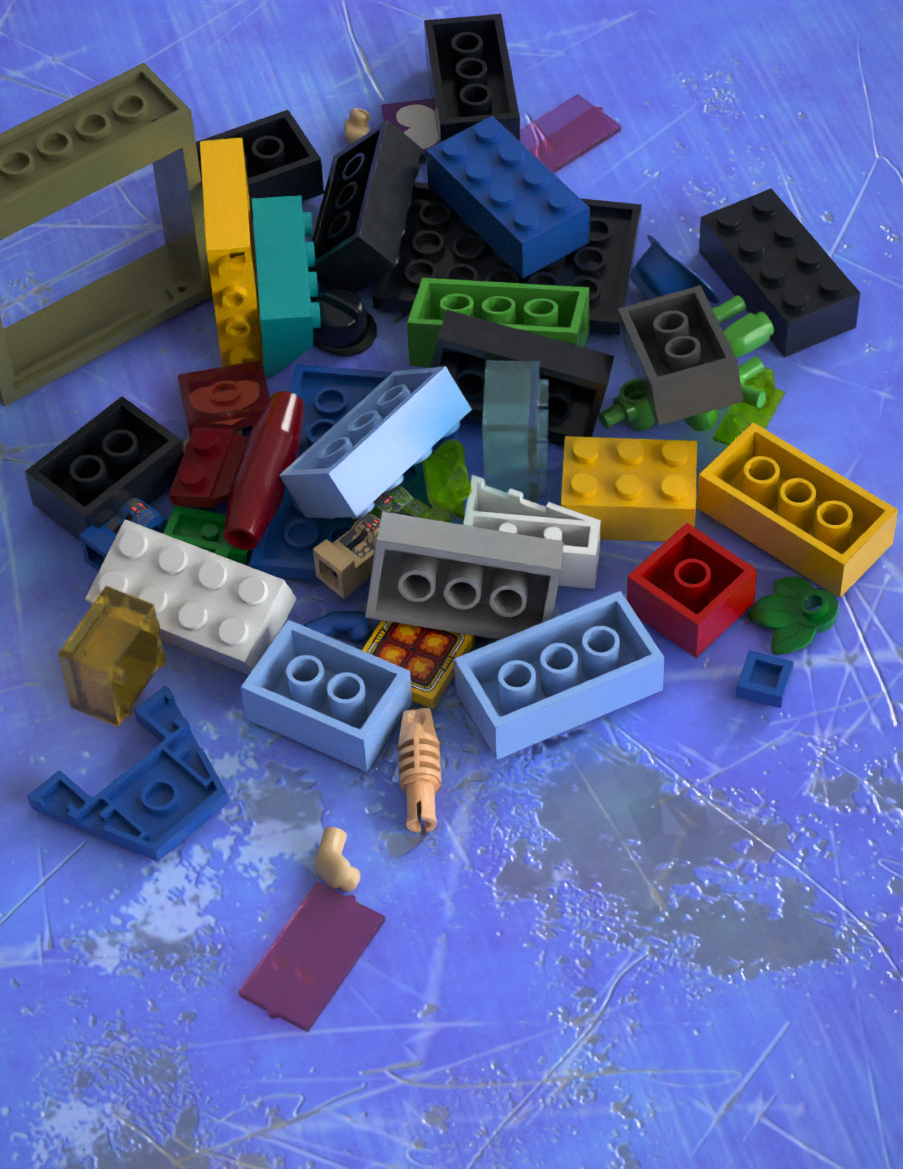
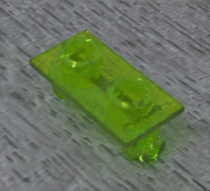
M764 367L765 370L744 383L746 386L766 392L763 406L758 408L742 402L730 405L713 436L714 441L729 446L753 422L767 429L785 395V391L775 388L774 372L771 369Z
M449 439L433 454L422 461L427 498L438 511L442 513L450 512L464 520L463 502L471 494L472 486L468 477L467 466L464 465V446L459 441Z

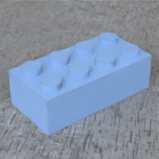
M446 366L394 371L279 476L306 518L334 519L351 517L352 519H358L374 508L375 504L373 501L383 492L398 486L404 479L402 474L412 465L428 458L432 453L431 447L441 438H445L458 430L461 425L459 421L472 409Z
M619 591L455 658V686L462 703L496 760L662 691L665 657L622 592Z

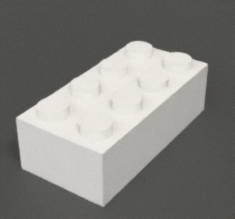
M124 520L85 598L102 618L247 675L252 672L283 628L297 599L283 579L128 520Z

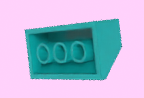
M301 195L252 198L264 377H274L314 346L313 328H321L319 302L311 303L310 297H318L317 273L308 272V267H315L314 241L305 242V237H313L311 212H303Z

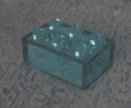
M486 360L482 424L485 485L506 493L510 488L523 493V499L538 504L539 497H547L548 471H540V469H547L549 458V438H547L549 409H540V406H548V380L540 379V361Z

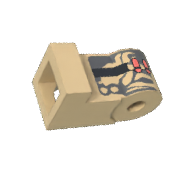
M366 514L361 517L347 533L333 543L326 539L313 548L316 577L343 599L371 578L377 535L381 521L373 514ZM334 571L337 573L338 578L334 576Z

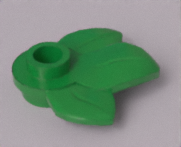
M785 577L774 581V595H767L759 599L747 614L749 621L774 630L771 644L772 653L774 655H784L809 646L816 633L830 629L836 622L839 605L836 597L831 592L824 589H814L807 580L799 577Z

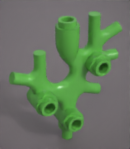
M736 295L720 306L713 307L712 310L721 325L744 311L746 305L743 299ZM759 312L756 315L753 313L747 314L729 325L723 332L735 357L739 358L767 343L770 340V335L774 333V328L768 316L763 312ZM755 356L738 366L743 395L742 403L761 408L766 399V392L744 385L745 382L765 370L762 361ZM633 379L623 384L619 391L620 395L613 399V406L598 415L601 424L606 429L623 420L633 429L643 431L651 428L656 421L638 379ZM718 410L687 417L684 420L693 430L706 431L714 426L718 419Z

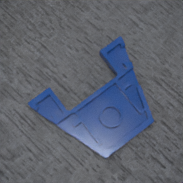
M166 685L134 710L136 721L161 741L159 745L94 797L86 794L59 770L27 795L30 807L37 812L158 862L229 803L228 796L223 784L203 748H200L186 717L182 716L171 690Z

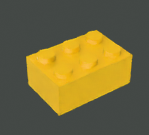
M565 436L561 506L601 520L600 540L666 542L685 523L695 527L697 441Z

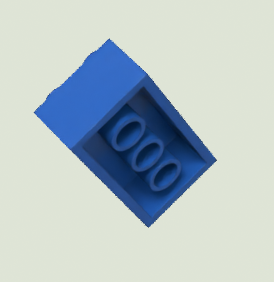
M493 116L426 150L428 186L522 278L533 274L589 243L590 207Z

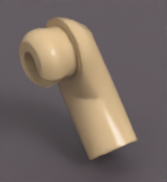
M351 109L349 119H345L344 133L348 145L369 133V126L367 124L370 120V114L364 109Z
M327 827L324 829L315 858V871L331 888L337 889L339 887L344 892H351L357 887L361 876L360 871L350 866V862L342 855L347 834L342 829Z

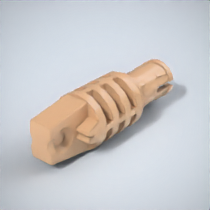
M411 709L403 711L398 741L399 787L406 794L407 798L406 827L412 832L422 833L421 817L422 820H425L426 832H430L437 827L435 794L441 787L440 741L437 738L431 709Z

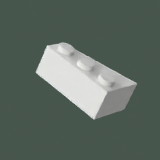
M472 475L463 525L564 541L562 568L558 586L595 589L600 557L601 520L550 502L545 507L523 499V493L510 488L506 493L485 485V479Z

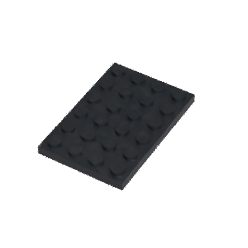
M414 182L413 200L408 208L405 221L406 230L402 236L398 252L400 255L399 261L389 273H382L377 277L372 296L374 309L411 312L422 278L589 287V331L620 335L621 325L618 308L625 307L630 282L629 274L633 266L642 217V204L580 198L590 207L589 243L533 274L522 278L428 186V183Z

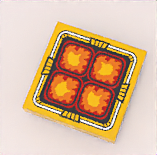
M381 620L362 651L409 670L412 701L434 710L455 676L454 659L469 653L476 641L475 635Z

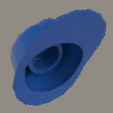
M647 235L651 246L638 260L629 274L631 281L647 299H654L701 285L708 301L719 304V297L702 278L671 256L655 238Z

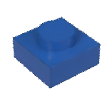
M749 650L737 684L736 697L781 708L793 673L794 661Z

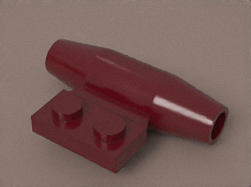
M287 391L274 393L251 429L248 438L236 433L234 429L193 428L169 493L173 505L215 508L216 504L228 500L223 531L225 541L229 545L241 550L256 548L280 508L287 488L279 475L297 459L305 409L303 400L296 394Z

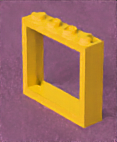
M242 138L200 141L206 251L222 369L264 365L256 253Z

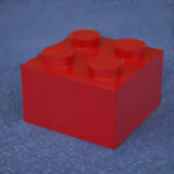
M685 523L627 576V601L638 618L697 658L754 604L757 569L689 523Z

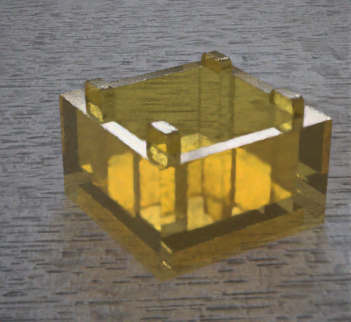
M105 586L58 653L71 708L117 727L120 726L125 717L131 716L133 705L158 668H163L167 662L166 655L163 652L159 632L160 625L156 617L154 604Z

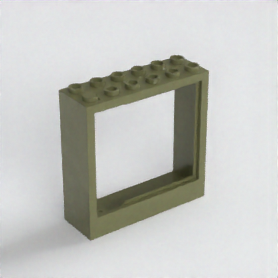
M145 63L0 134V240L151 163L153 164L165 237L164 246L3 329L0 317V402L4 407L213 296L206 251L203 190L192 113L190 108Z

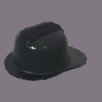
M330 289L318 292V297H310L311 303L319 302L321 328H313L314 346L327 352L344 356L362 353L372 346L377 337V324L372 315L366 311L362 300L356 294L345 289Z

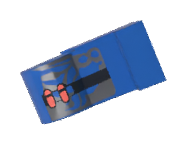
M137 497L131 498L120 507L115 516L101 527L97 528L92 524L79 534L85 562L99 572L104 562L102 558H106L124 520L163 534L167 525L166 517Z

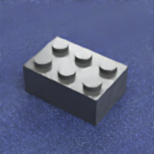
M701 285L618 308L626 353L658 426L743 402L738 361Z

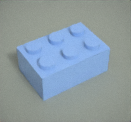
M287 620L241 686L247 720L365 772L369 770L402 720L403 711L408 710L412 705L409 670L291 620Z

